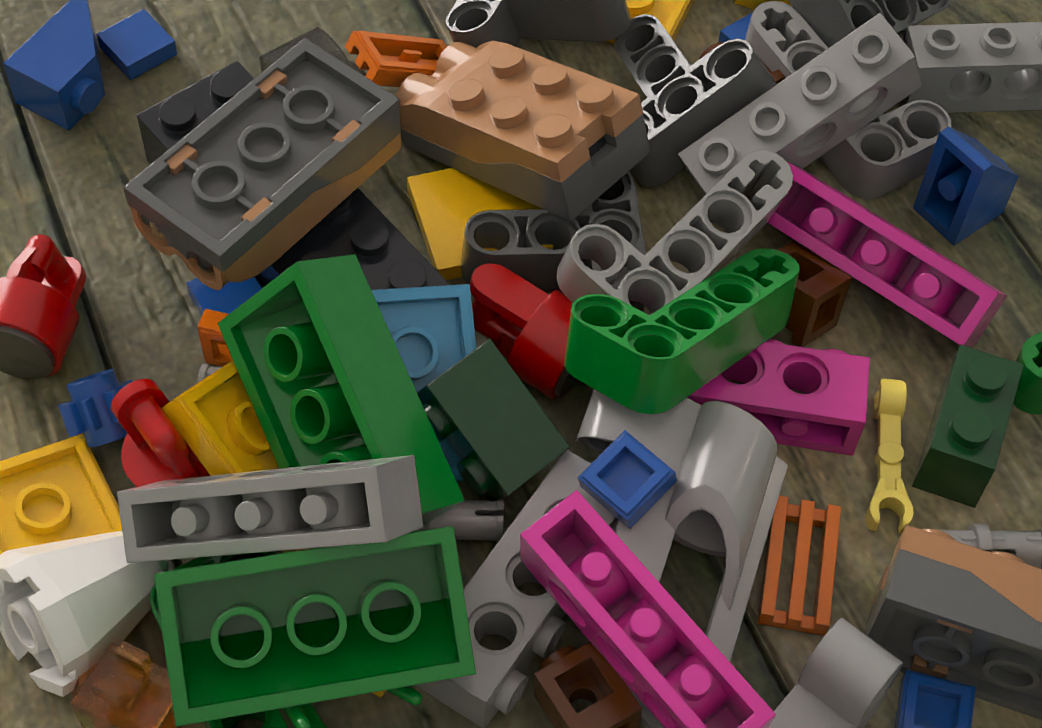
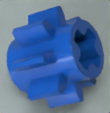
M109 369L68 383L66 387L71 401L59 404L58 408L69 437L83 433L89 448L124 438L127 432L112 413L111 403L115 395L124 386L133 381L128 380L119 384L114 369Z

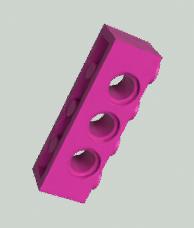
M787 162L793 174L792 186L769 219V224L957 344L972 348L975 346L1007 298L1006 294L816 176Z
M769 339L687 398L700 405L704 402L720 401L747 411L767 427L773 434L777 444L853 456L866 423L870 357L850 355L838 349L818 350L785 345L778 340ZM726 379L737 380L743 384L731 383ZM790 389H797L806 394H799Z
M578 490L571 493L520 534L521 562L664 728H769L776 716L774 711Z

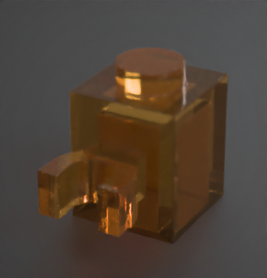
M125 641L120 646L111 643L100 661L79 676L76 681L71 705L82 728H182L184 726L175 727L168 670L153 663L149 653Z

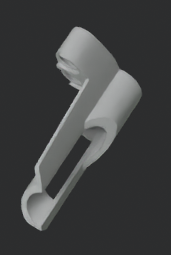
M594 389L576 441L580 440L584 445L601 454L626 430L676 472L677 482L631 529L618 520L615 533L658 582H660L673 540L702 553L726 557L725 571L705 635L730 662L788 467L784 461L777 457L778 444L773 434L761 421L747 411L729 403L709 401L700 405L686 398L672 409L663 413L644 414L630 410ZM630 689L642 707L641 724L643 728H664Z

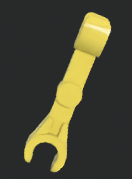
M881 379L879 391L875 393L873 398V418L878 419V445L874 458L877 465V485L865 513V523L870 531H876L879 526L880 509L887 508L897 514L899 517L898 534H902L905 526L910 524L914 514L913 505L901 478V461L904 457V450L901 446V420L904 416L907 397L906 383L902 380Z

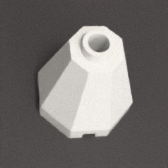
M122 531L5 551L0 554V632L7 647L18 661L29 651L42 666V668L29 673L30 677L40 689L64 697L87 683L151 609L150 595L155 585L154 574L168 571L167 561L127 563Z

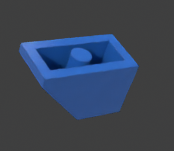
M88 0L68 1L3 63L15 103L68 131L85 114L91 113L105 95L97 36Z
M948 126L939 132L913 209L955 246L1004 212L1019 176L1000 157L995 156L977 139Z

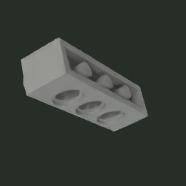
M878 13L679 152L678 155L704 196L745 155L755 150L772 151L783 157L786 162L803 169L922 87L916 57L883 15ZM751 190L748 194L744 195L751 201L757 192Z
M1042 22L907 26L903 41L916 57L922 87L901 100V106L916 100H927L940 105L947 113L1042 110Z
M568 450L562 454L463 589L476 674L415 685L481 728L488 726L498 710L508 714L514 708L528 683L529 677L524 675V672L536 655L546 659L551 654L566 627V622L561 620L565 615L564 610L548 592L539 596H529L517 589V587L524 583L540 584L520 560V534L575 490L579 491L610 528L616 532L618 519L580 487L577 477L591 463ZM488 635H501L512 644L502 650H489L481 646L478 641Z
M414 455L172 479L117 492L127 563L379 543L390 541L423 528Z

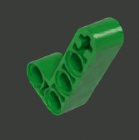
M767 248L754 249L734 260L651 315L610 295L590 294L577 298L572 303L564 366L567 372L574 378L630 410L644 414H659L668 411L786 327L798 280L799 264L793 257L779 250Z

